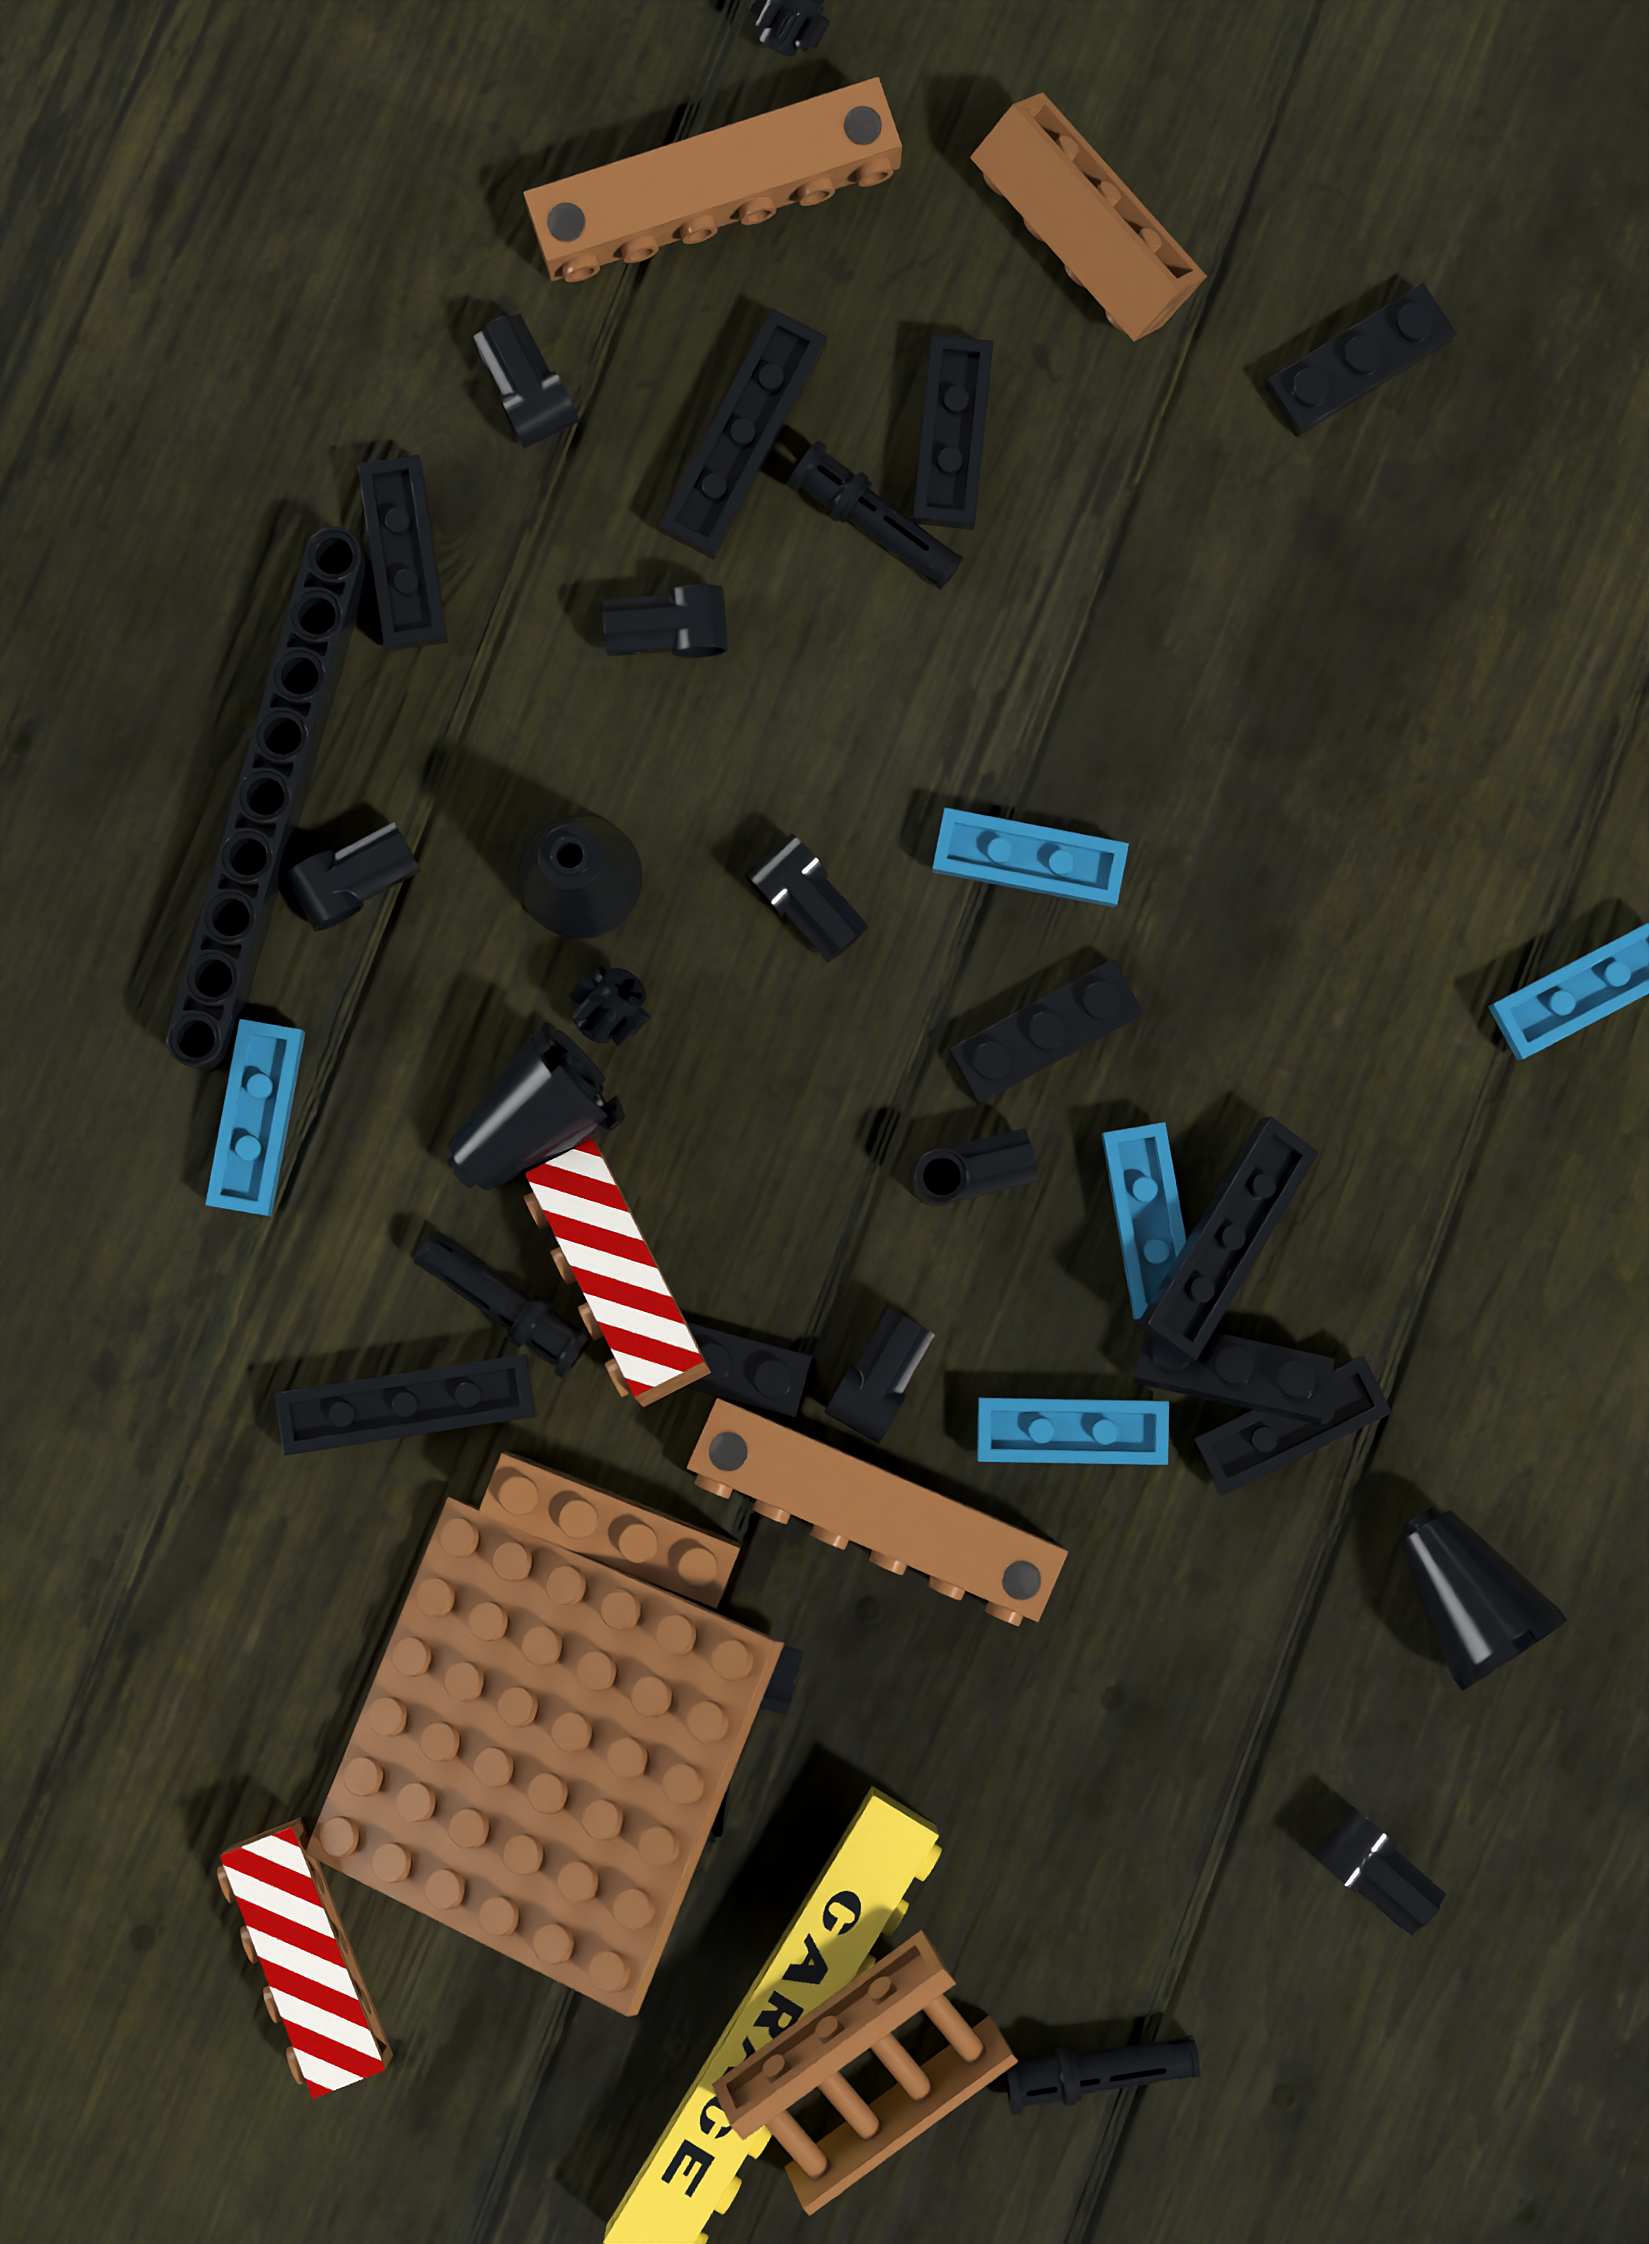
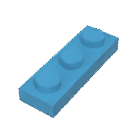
M944 808L932 872L1115 908L1118 904L1129 843Z
M1649 922L1488 1006L1517 1061L1531 1056L1649 994Z
M239 1020L205 1205L272 1217L305 1031L255 1021Z
M1165 1122L1101 1134L1134 1319H1141L1187 1242Z
M978 1397V1462L1168 1465L1169 1401Z

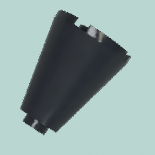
M591 815L565 816L542 827L526 845L518 868L519 891L529 913L546 929L569 939L597 938L618 928L633 910L642 890L641 861L632 841L620 828L609 821ZM582 860L578 866L566 868L571 862Z
M544 1022L531 1033L451 1138L448 1146L452 1156L447 1160L448 1165L454 1175L468 1188L478 1185L484 1190H491L592 1139L612 1131L625 1118L622 1104L617 1095L608 1102L605 1100L600 1092L599 1085L606 1078L599 1068L560 1029L550 1037V1024Z
M1433 1506L1402 1527L1408 1538L1399 1544L1452 1678L1461 1691L1492 1673L1493 1670L1512 1660L1568 1621L1551 1600L1454 1511L1449 1510L1440 1515Z

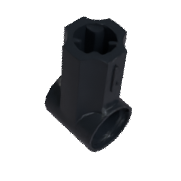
M521 313L514 316L504 315L486 324L478 334L473 336L478 347L477 350L502 395L499 398L500 403L523 449L579 422L576 410L562 381L555 370L550 372Z
M712 584L685 585L669 590L668 595L602 600L607 656L672 652L674 656L681 658H703L721 655L728 651L725 598L722 586Z
M393 822L338 852L328 850L302 861L285 874V877L313 930L319 932L351 918L364 908L363 902L421 872V869L398 826Z
M790 834L744 874L763 900L779 916L782 917L785 914L828 964L841 955L868 930L869 926L826 879L828 873L818 859L794 834Z
M1022 1128L946 1148H936L921 1155L912 1164L909 1173V1186L913 1195L923 1204L938 1207L1037 1182V1164L1026 1129ZM940 1160L952 1167L955 1173V1184L947 1195L934 1194L926 1187L923 1173L930 1161Z
M887 1308L856 1365L850 1364L824 1413L879 1444L906 1397L903 1391L914 1371L917 1370L935 1334L902 1314Z
M1352 1807L1312 1855L1353 1892L1357 1893L1360 1890L1377 1905L1376 1907L1412 1936L1417 1930L1425 1927L1440 1910V1905L1447 1894L1394 1848L1397 1844L1355 1807Z

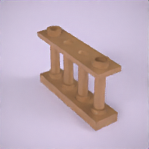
M922 1930L712 2084L729 2125L742 2140H745L765 2125L793 2157L794 2160L784 2168L803 2209L809 2216L1018 2062L990 2015L971 2029L943 1994L956 1983L935 1946ZM923 2009L949 2041L950 2045L919 2067L891 2031ZM868 2048L874 2052L898 2081L896 2085L869 2105L863 2101L838 2071ZM815 2087H818L844 2117L846 2122L815 2144L786 2109Z

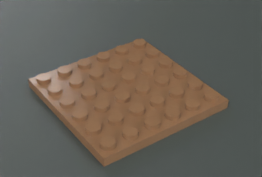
M448 1497L305 1854L626 2016L638 2015L784 1643L621 1570L478 1514L479 1507L457 1498Z

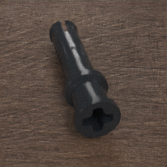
M818 440L797 465L787 482V486L794 492L801 488L830 510L829 518L836 523L840 521L844 524L848 520L886 547L892 554L898 556L937 585L936 587L939 590H942L965 557L955 553L920 527L915 521L905 516L870 490L872 483L869 481V476L862 471L855 475L826 453L827 445Z
M438 1230L433 1233L432 1237H429L414 1260L415 1265L445 1283L447 1287L508 1329V1337L512 1339L511 1343L516 1347L520 1348L526 1345L555 1366V1374L561 1379L565 1378L573 1369L593 1340L587 1328L581 1331L551 1309L552 1302L546 1297L540 1298L538 1295L532 1299L471 1254L469 1255Z
M1189 2035L1184 2038L1130 2045L1081 2054H1074L1073 2049H1067L1066 2046L1055 2049L1054 2055L1018 2060L1016 2064L1004 2072V2079L1010 2111L1012 2115L1022 2114L1024 2106L1062 2101L1065 2107L1076 2105L1077 2101H1081L1082 2094L1135 2087L1175 2079L1200 2077V2063L1193 2035Z

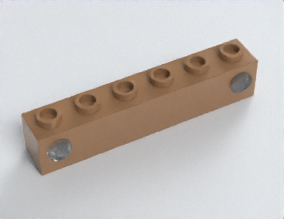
M875 77L523 193L551 282L562 278L567 282H577L598 273L601 265L623 259L626 263L640 262L655 255L659 251L658 247L681 239L685 244L698 243L715 235L718 227L739 220L744 225L765 221L776 213V208L798 201L803 206L818 204L833 196L835 189L856 182L861 187L879 184L890 178L894 173L893 170L900 168L902 144L880 79Z
M717 1397L687 1465V1469L698 1473L694 1484L709 1492L729 1499L733 1489L756 1499L752 1510L783 1524H787L791 1514L814 1524L810 1533L811 1536L845 1550L849 1540L872 1549L868 1559L870 1562L900 1575L904 1574L907 1565L930 1575L926 1586L961 1601L965 1591L988 1600L985 1612L1016 1626H1020L1023 1616L1039 1622L1069 1552L1058 1544L722 1397Z

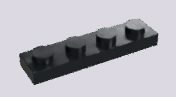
M773 308L771 309L658 525L660 533L713 560L715 559L827 345L826 335Z
M1272 1116L1259 1119L1136 1326L1185 1362L1196 1361L1319 1152Z
M528 1354L274 1393L283 1456L537 1416Z

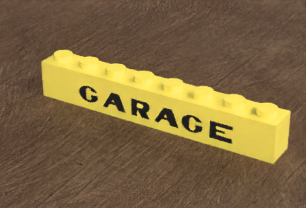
M871 1786L607 2223L603 2243L706 2244L708 2235L703 2233L702 2229L714 2210L723 2215L735 2198L742 2183V2180L735 2176L745 2157L749 2154L757 2159L772 2135L764 2125L748 2138L742 2140L729 2125L712 2084L874 1965L876 1958L868 1953L881 1932L890 1937L900 1924L909 1906V1903L901 1898L913 1878L916 1877L923 1882L930 1874L941 1854L942 1848L935 1844L939 1837L935 1824Z

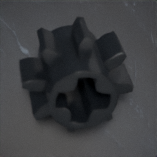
M754 0L749 11L759 16L756 21V36L764 45L785 56H794L799 48L806 52L809 45L817 48L830 24V20L820 15L824 9L822 5L825 0Z
M597 966L590 976L585 975L569 994L573 1001L580 1004L572 1015L576 1027L586 1038L596 1043H607L613 1040L617 1046H622L630 1035L635 1036L650 1019V1015L640 1008L646 1000L645 988L635 975L625 969L613 968L607 972L602 966Z

